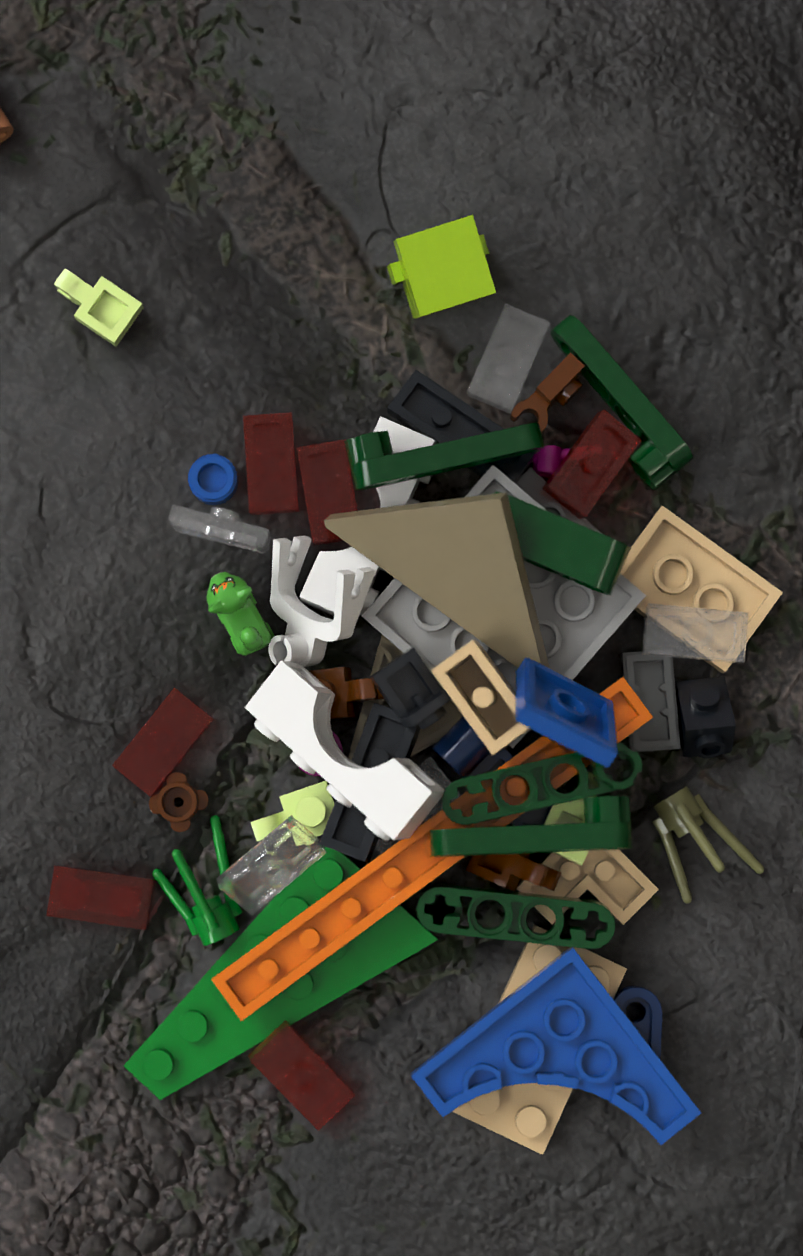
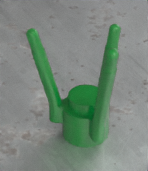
M217 815L212 816L210 822L225 902L222 903L219 894L208 899L205 898L190 866L179 849L172 851V857L196 904L191 907L192 910L160 869H154L152 872L153 877L161 886L163 892L186 921L191 935L195 936L198 934L203 946L213 944L237 932L240 928L235 917L243 913L235 896L220 818Z

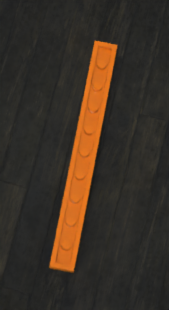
M621 677L599 693L613 701L617 743L624 740L653 718L624 677ZM542 735L496 770L570 754L576 751ZM587 757L581 759L585 767L590 765L591 759ZM559 764L550 774V783L556 790L578 772L572 765ZM518 775L506 777L500 786L501 797L506 803L511 805L523 803L529 795L527 781ZM492 780L481 781L486 792L469 794L466 791L450 803L452 810L460 809L463 817H468L472 815L473 805L488 802L487 812L497 811L498 807L491 794ZM440 810L421 824L409 839H401L211 980L240 1021H243L465 857H431L430 830L503 827L525 812L474 824L461 825L451 821L445 815L444 810Z

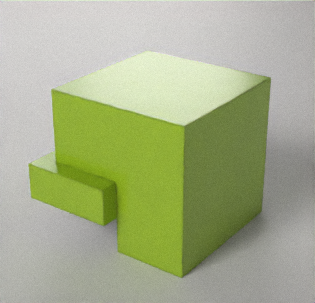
M473 215L398 238L393 242L399 261L389 264L387 270L392 285L403 283L413 319L496 293L485 255L489 254L484 234L479 236Z

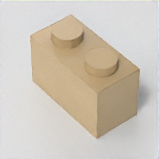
M470 641L431 670L492 755L498 753L531 729L515 721L516 692L479 641Z

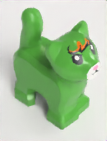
M220 572L210 579L206 595L207 604L209 605L208 611L216 613L221 623L225 625L237 653L247 656L267 647L275 635L256 608L257 602L252 594V588L241 577L227 572Z

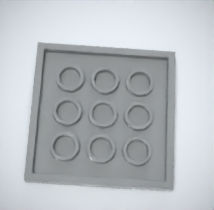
M494 465L490 467L465 496L493 494L494 491L507 492V495L544 509ZM524 561L549 667L551 670L573 680L646 595L621 573L611 596ZM394 578L362 615L366 621L403 653L410 648H414L431 673L433 668L472 640L479 641L516 692V670L518 669L516 666ZM432 673L436 681L440 684L435 675ZM527 732L509 745L514 748Z

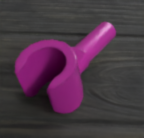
M553 445L545 446V448L536 452V457L533 460V470L540 477L560 476L561 462L601 456L600 445L573 449H562Z

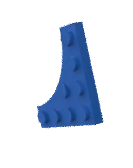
M569 947L411 1073V1077L442 1117L478 1096L502 1089V1087L527 1083L556 1085L572 1089L578 1088L598 1095L637 1120L660 1145L664 1144L701 1114L700 1110L573 947Z

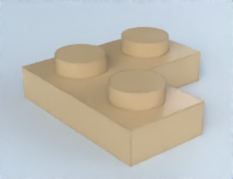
M620 850L589 851L581 866L551 852L541 864L562 872L555 890L551 891L526 880H523L516 887L521 893L579 898L588 890L599 902H602L609 908L612 915L622 925L659 890ZM545 905L534 906L550 924L553 925L555 923L556 916L551 908ZM562 907L563 913H564L569 907Z

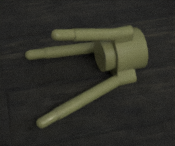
M687 786L653 806L660 818L652 823L662 838L684 903H691L692 896L671 833L672 830H674L678 838L690 832L717 872H723L725 869V865L699 827L704 824L702 818L757 874L764 872L763 865L710 811L700 794L693 796Z

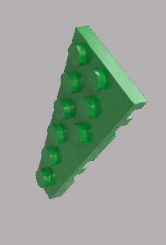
M320 845L123 1066L159 1100H162L436 942L438 938L403 906L398 905L243 1021H240L211 979L361 869L344 853Z

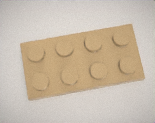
M535 924L532 928V931L537 933L547 932V930ZM526 942L499 1003L569 947ZM573 947L614 999L627 968L588 949ZM537 1083L515 1084L478 1096L457 1107L452 1112L543 1155L573 1089Z

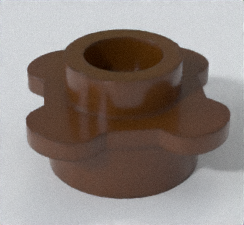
M179 772L170 774L167 777V785L161 789L159 794L153 795L149 800L151 812L161 814L165 819L169 820L171 828L176 832L187 831L191 827V819L198 810L206 809L209 804L207 793L193 788L187 783L186 775ZM178 797L184 801L181 807H177L174 804L175 799Z

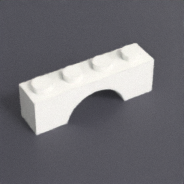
M381 416L373 431L389 432L394 454L435 444L434 439ZM432 475L376 488L381 502L380 508L420 503L412 499L419 482L428 484ZM353 547L340 551H319L299 597L302 603L334 616L337 571L350 570L356 573L357 568L370 567L376 570L359 614V616H362L379 596L380 591L372 587L380 570L386 571Z
M281 660L245 706V709L257 718L254 726L267 738L278 742L280 739L293 750L290 758L300 768L310 774L317 772L330 783L327 791L337 801L347 807L354 805L366 815L367 818L364 820V823L375 835L386 841L390 838L393 840L409 839L442 798L445 790L410 759L393 758L373 768H366L352 762L339 749L332 734L330 715L335 694L300 663Z

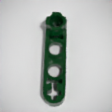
M569 315L550 331L554 342L566 357L571 352L585 365L581 375L642 444L627 456V460L635 474L644 484H647L652 490L658 489L693 459L692 452L685 441L580 320L573 315Z
M539 423L520 425L395 454L393 453L388 431L367 433L344 441L356 491L374 489L516 457L545 448Z
M617 743L618 754L616 758L618 760L626 759L628 769L621 772V780L616 782L611 774H605L603 765L591 760L590 767H593L595 775L593 779L598 785L594 789H588V771L581 760L585 756L578 752L461 778L450 783L445 789L442 796V808L445 815L451 821L465 825L626 789L633 786V781L636 779L637 774L642 771V760L638 752H633L624 743ZM559 764L572 765L579 775L577 787L568 794L557 792L550 783V774ZM510 775L523 777L529 785L528 798L519 805L506 803L500 794L502 781ZM492 780L491 794L498 807L497 811L488 813V802L473 805L472 815L468 817H463L460 809L452 810L450 800L457 797V788L466 787L469 794L486 792L481 781Z
M629 796L583 798L584 823L430 830L431 857L631 849Z
M434 882L433 886L421 893L416 907L420 923L429 931L442 934L596 949L606 945L612 939L615 931V920L609 908L602 902L589 899L454 886L446 882ZM436 895L446 896V904L455 906V910L453 913H447L444 918L439 919L434 917L433 912L428 911L426 904L434 903ZM462 896L472 897L467 911L469 926L458 925L463 910ZM492 899L498 901L503 906L505 917L500 925L488 928L478 922L475 911L481 902ZM536 905L548 906L555 913V924L546 933L534 932L526 923L528 911ZM562 907H572L570 918L579 920L587 919L588 911H596L599 920L606 922L605 929H597L593 938L586 937L585 929L579 926H569L571 935L560 936L564 925Z

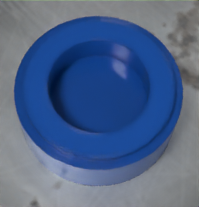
M207 454L198 458L192 464L188 473V483L198 500L209 505H219L227 502L235 494L238 487V475L233 464L227 458L218 454Z

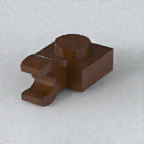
M570 352L537 386L536 391L529 398L519 402L514 407L510 419L516 422L522 414L532 413L536 416L541 434H543L548 424L547 411L557 401L562 406H565L583 386L578 379L581 377L585 365Z
M349 667L309 671L335 694L330 720L355 717L354 702L384 699L370 678L352 680L351 668Z
M530 853L471 856L466 868L468 872L513 891L516 890L520 878L554 891L562 873L528 859Z

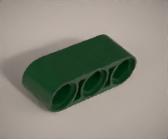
M508 495L523 561L594 591L611 596L631 550L629 546Z

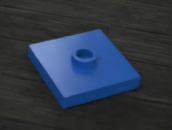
M524 658L516 670L515 721L608 768L618 754L613 701L530 658Z

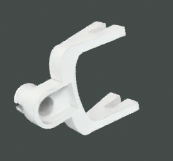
M296 536L293 538V542L287 538L273 539L270 604L274 612L287 622L285 635H276L269 643L268 652L271 661L275 665L284 660L300 663L303 667L314 666L323 660L327 642L350 638L353 635L376 570L364 567L357 568L356 573L350 570L337 571L334 619L332 620L306 607L295 593V584L312 539L307 536Z

